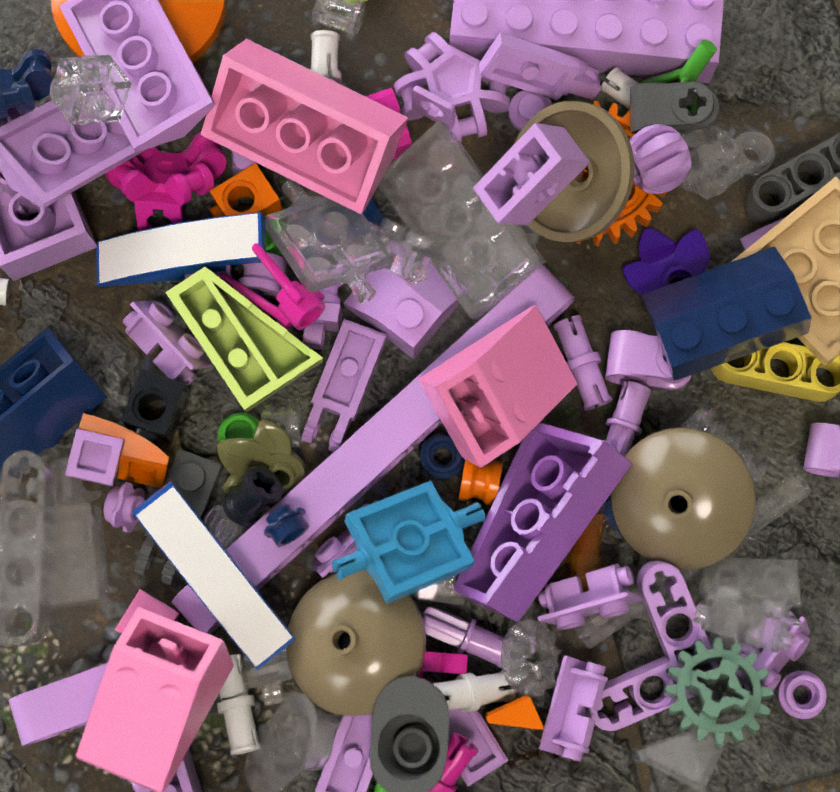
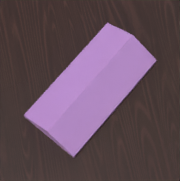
M68 0L59 6L136 152L185 137L215 106L159 0Z
M96 77L0 127V171L11 189L42 209L145 151L136 152L133 149Z

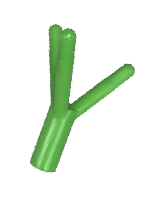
M703 39L683 68L637 83H668L678 79L681 80L680 83L697 82L698 76L711 60L717 48L712 42ZM695 96L694 104L688 105V110L691 113H695L697 110V96Z

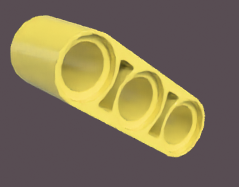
M786 342L743 356V368L732 367L727 362L711 368L713 374L725 383L816 402H825L840 393V356L825 367L807 347ZM771 359L784 361L789 368V377L777 376L770 367ZM817 368H824L832 374L834 378L833 387L824 386L818 381L816 376Z

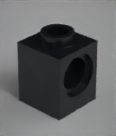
M140 368L121 421L128 428L132 429L133 432L146 438L154 445H157L159 439L172 443L191 391L183 382ZM156 400L164 401L166 405L164 414L157 420H146L144 412L147 405Z

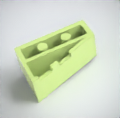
M203 267L166 292L246 412L323 362V357L307 347L283 326L253 305L252 302L206 267Z

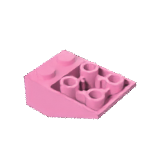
M536 305L526 309L418 378L461 457L480 468L520 443L578 384Z
M137 607L113 647L76 753L77 759L154 792H165L234 667L224 641Z

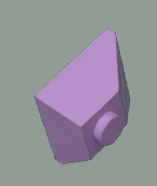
M399 235L343 304L376 331L387 334V339L414 360L470 292V289Z

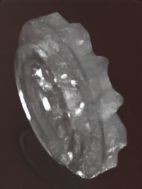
M526 619L515 623L508 630L502 644L501 663L505 678L509 685L523 696H543L545 690L556 686L554 675L559 673L561 668L557 663L558 655L564 650L555 646L557 632L547 630L546 623ZM538 651L539 660L535 661L534 664L525 662V659L530 658V655Z

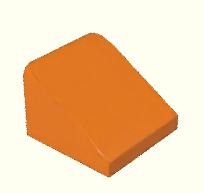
M523 695L488 711L484 716L486 722L490 724L544 730L530 696L527 697V695Z

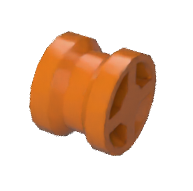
M465 459L459 500L468 502L472 498L481 499L486 505L492 506L499 490L503 461L493 460L480 468Z

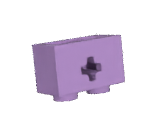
M534 123L473 189L498 224L528 225L591 162L564 127Z

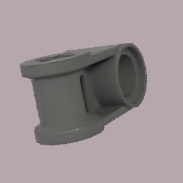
M701 82L641 83L630 86L632 134H636L644 127L655 124L671 126L676 131L703 129L712 125L719 116L720 104L718 98ZM695 96H699L706 103V106L699 107L698 115L694 116L687 109V105L694 104Z

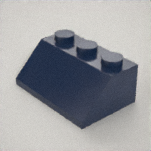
M775 246L642 294L644 304L674 381L808 334L812 318L793 272Z
M48 327L0 366V487L8 480L15 479L21 475L29 462L44 450L58 444L63 434L82 419L83 413L92 415L97 410L99 404L107 398L96 382Z

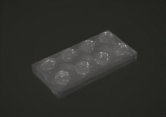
M439 120L389 165L378 186L468 316L478 320L546 263V260L520 225L497 223L473 189L484 177L483 173L449 126Z

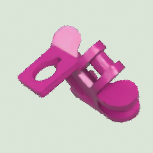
M201 132L194 136L190 145L181 153L161 152L152 147L105 173V176L113 186L121 189L122 194L126 198L134 202L138 231L153 228L149 224L148 218L154 214L155 209L163 210L164 216L169 218L172 224L182 223V205L190 202L192 192H196L199 195L209 193L214 188V179L225 170L227 160L224 152L220 149V144L202 136Z

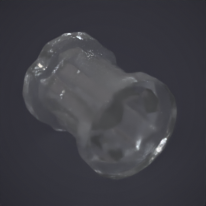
M316 0L311 26L316 29L324 26L346 33L347 39L354 41L362 26L366 3L357 1L353 4L344 0Z

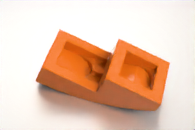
M83 413L79 425L80 430L124 439L119 461L118 479L157 488L164 486L169 457L162 450L132 430L100 417Z

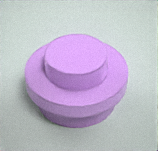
M526 90L520 91L512 98L509 104V119L513 126L521 131L535 114L552 105L548 97Z

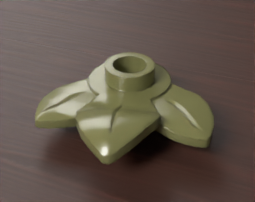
M260 420L254 433V439L232 438L219 441L217 445L221 463L231 473L223 485V490L226 493L238 490L243 484V475L253 466H262L273 473L277 470L287 472L289 477L276 475L282 484L283 494H288L305 479V465L301 458L292 451L291 437L281 426L271 421Z

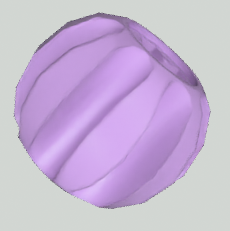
M660 124L647 126L629 139L634 156L633 182L646 193L661 194L672 191L686 180L692 167L691 155L685 140L673 127Z

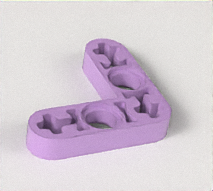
M659 560L649 561L638 572L636 581L640 596H642L644 606L665 656L608 680L605 683L599 710L603 708L602 699L609 696L614 702L628 698L623 692L625 687L629 688V693L638 706L632 709V706L627 701L614 706L615 715L609 718L603 712L597 713L598 710L585 707L588 716L591 719H595V725L602 730H619L669 708L670 705L676 702V698L665 696L664 689L665 686L677 684L676 681L667 675L670 666L683 668L678 660V655L681 651H678L676 654L674 651L689 648L692 656H695L694 646L692 645L699 640L705 645L707 650L712 649L682 574L668 562ZM659 571L664 576L671 577V580L665 583V589L670 599L677 601L680 598V603L666 605L662 594L656 589H650L649 585L656 582L654 576L656 572ZM657 606H664L657 611ZM674 614H685L690 623L688 632L681 638H670L666 633L668 619ZM717 661L704 663L705 666L700 670L707 672L718 668ZM658 676L663 680L664 684L662 694L655 700H644L640 695L641 683L647 677ZM685 690L687 700L695 697L689 694L688 690Z

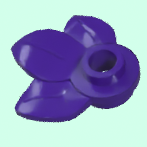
M646 228L638 246L640 261L630 263L624 266L622 270L629 286L635 292L642 295L670 285L672 282H678L703 273L709 264L708 246L704 236L698 229L688 232L676 244L664 234L651 228Z

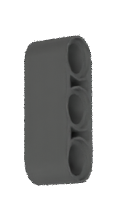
M840 133L758 178L744 200V210L747 217L758 225H769L788 216L834 177L840 180V159L836 154V151H840ZM797 173H809L814 178L815 185L803 183ZM766 192L772 194L776 198L778 206L774 207L764 204L760 200L759 193Z

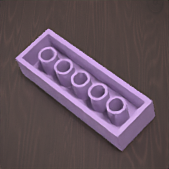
M454 0L449 45L478 60H482L501 32L577 57L586 62V65L597 69L599 72L610 73L611 70L618 67L626 75L652 78L683 68L699 43L705 39L712 42L716 46L717 51L698 76L697 82L709 84L719 63L724 0Z

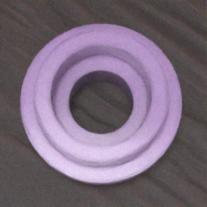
M794 671L787 674L781 680L777 691L778 701L782 709L788 715L798 719H809L819 714L824 708L827 698L823 682L815 674L808 671ZM799 685L805 687L808 691V699L803 704L797 703L793 697V692Z

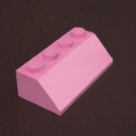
M245 39L222 57L211 96L215 106L206 114L201 135L362 214L395 156L408 117L249 39Z

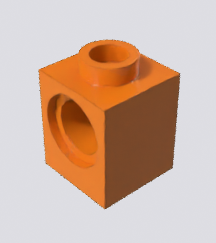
M256 163L209 191L215 203V206L209 209L213 218L261 212L264 217H278L283 214L280 199ZM248 197L254 200V204L247 211L238 212L232 209L235 201L240 198Z

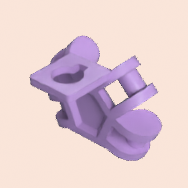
M430 33L425 37V45L418 50L411 48L404 54L408 65L414 72L399 78L394 84L396 95L402 97L404 106L401 109L402 115L408 117V121L426 116L447 127L453 145L461 143L462 137L475 133L478 138L486 136L487 126L483 109L494 113L507 112L509 110L510 98L506 96V91L510 85L482 77L479 70L480 60L447 44L437 33ZM481 80L489 86V90L480 89ZM426 84L428 86L429 91L423 88ZM469 104L471 116L458 120L455 107Z

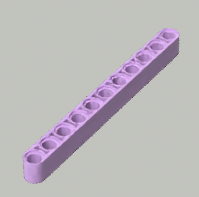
M544 265L537 268L226 549L258 591L442 424L418 378L533 305L537 306L548 327L573 303L575 297ZM286 504H290L293 510L299 507L304 508L306 513L303 517L309 524V528L299 538L285 546L277 547L272 538L264 535V530L268 526L266 518L274 510ZM188 584L172 600V604L195 629L211 634L220 626L219 622Z

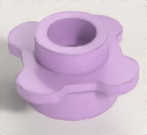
M125 482L122 486L113 487L104 503L103 512L105 520L111 522L113 527L119 528L122 526L124 532H132L139 522L132 511L145 501L144 490L141 488L133 489V484Z

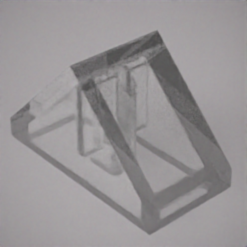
M718 720L715 724H727L730 722L729 720ZM694 728L631 749L635 760L695 791L704 792L730 735L725 736L723 745L719 748L715 747L712 735L707 734L700 744L695 742L697 729Z

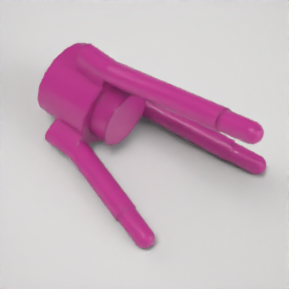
M282 236L279 241L302 284L298 281L291 282L259 244L252 245V251L282 287L276 297V300L280 303L279 308L225 273L218 275L219 278L254 305L273 316L285 329H288L291 325L297 330L305 329L314 323L325 309V304L322 302L324 295L313 284L299 256L286 236Z

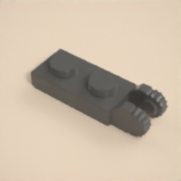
M178 449L165 485L171 481L199 517L204 520L224 466ZM147 531L144 535L147 538L142 544L134 567L135 573L143 576L151 569L158 550V545ZM169 559L164 565L161 581L172 586L179 572Z

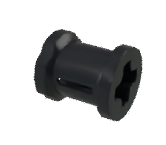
M262 466L250 467L243 475V484L238 490L229 492L225 497L222 505L225 514L231 521L241 527L250 528L261 518L262 510L268 504L276 502L283 494L282 484L269 469Z

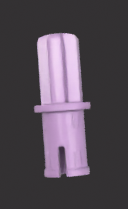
M623 381L613 416L606 421V425L610 429L605 442L623 456L631 449L634 437L640 436L642 433V429L639 426L645 405L651 394L650 388L632 381Z
M428 606L424 611L422 619L427 635L457 647V653L463 654L466 651L494 663L500 668L504 667L512 650L514 640L506 639L475 625L476 620L473 618L468 622L434 606Z

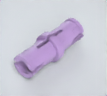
M581 315L571 317L572 321L569 322L568 318L555 323L553 327L558 334L568 362L566 363L578 383L577 388L584 404L583 407L585 411L594 409L595 405L601 407L610 403L612 397L609 395L598 366L601 361L599 353L593 352L582 324Z

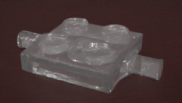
M290 179L287 180L282 186V191L287 195L292 205L285 210L266 215L265 229L300 282L309 293L345 283L348 284L359 303H364L365 299L366 302L370 301L375 296L376 291L364 275L388 267L391 259L389 250L363 214H359L325 196H309L302 185Z

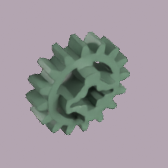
M715 638L710 650H707L705 645L699 640L694 645L695 656L692 657L683 650L679 653L678 660L683 666L682 669L671 666L667 675L676 681L677 684L665 686L664 689L665 696L676 698V702L669 706L668 713L669 715L682 714L684 718L679 726V730L684 732L691 726L697 729L695 742L699 744L708 734L713 736L715 747L721 748L726 735H730L734 743L738 745L743 741V728L752 734H755L760 729V726L753 717L767 718L770 713V709L761 703V700H767L773 696V689L761 687V682L768 677L769 671L768 669L755 671L753 665L758 655L754 652L743 658L739 655L741 643L737 641L729 651L723 649L721 638ZM707 662H721L718 668L707 672L699 669L694 670ZM737 669L746 678L750 691L741 688L736 676ZM717 682L726 686L724 694L728 696H724L720 703L714 702L711 699L712 691L709 689L714 688ZM685 690H688L689 694L696 697L701 708L699 716L690 707ZM729 712L737 715L743 714L741 718L734 722L715 724L719 716Z

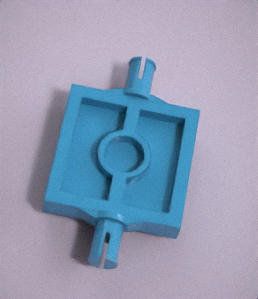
M432 481L347 513L344 522L356 544V552L333 560V570L337 572V578L342 580L365 569L375 580L386 604H389L471 569L475 560L464 542L463 529L485 521L484 510H480L481 505L476 502L458 511H452L441 500Z

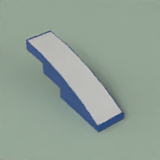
M261 212L207 218L131 232L96 242L97 286L109 287L185 280L186 274H194L203 267L208 268L212 272L226 271V266L261 263V260L252 251V245L257 243L266 252L265 217Z
M171 481L132 511L187 584L257 670L296 640L264 600L261 593L232 559L228 551Z

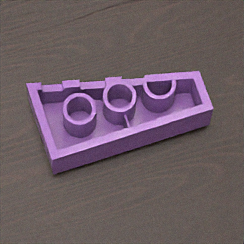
M539 423L522 440L470 553L475 563L471 569L459 574L452 590L484 609L519 622L633 463L605 441Z

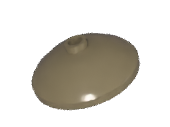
M564 101L555 103L535 114L522 128L515 143L534 123L564 127L591 162L587 166L589 176L584 181L581 172L527 226L537 234L553 241L579 242L591 239L605 231L622 213L633 186L634 156L624 129L610 113L586 102Z
M688 427L669 428L645 437L624 456L633 464L611 493L612 510L621 534L628 544L641 556L649 561L659 560L668 562L681 570L698 569L724 559L742 542L754 517L756 504L755 487L745 461L725 440L700 429ZM673 496H683L688 502V508L685 511L673 509L671 506V498Z
M364 570L349 575L342 580H339L336 574H333L319 581L302 597L292 614L288 626L289 631L296 639L286 647L289 667L296 683L312 702L335 714L345 716L373 714L376 699L387 684L399 677H418L423 665L426 651V633L424 622L416 603L408 595L386 604L375 580ZM348 632L351 642L343 650L339 646V637L342 633Z

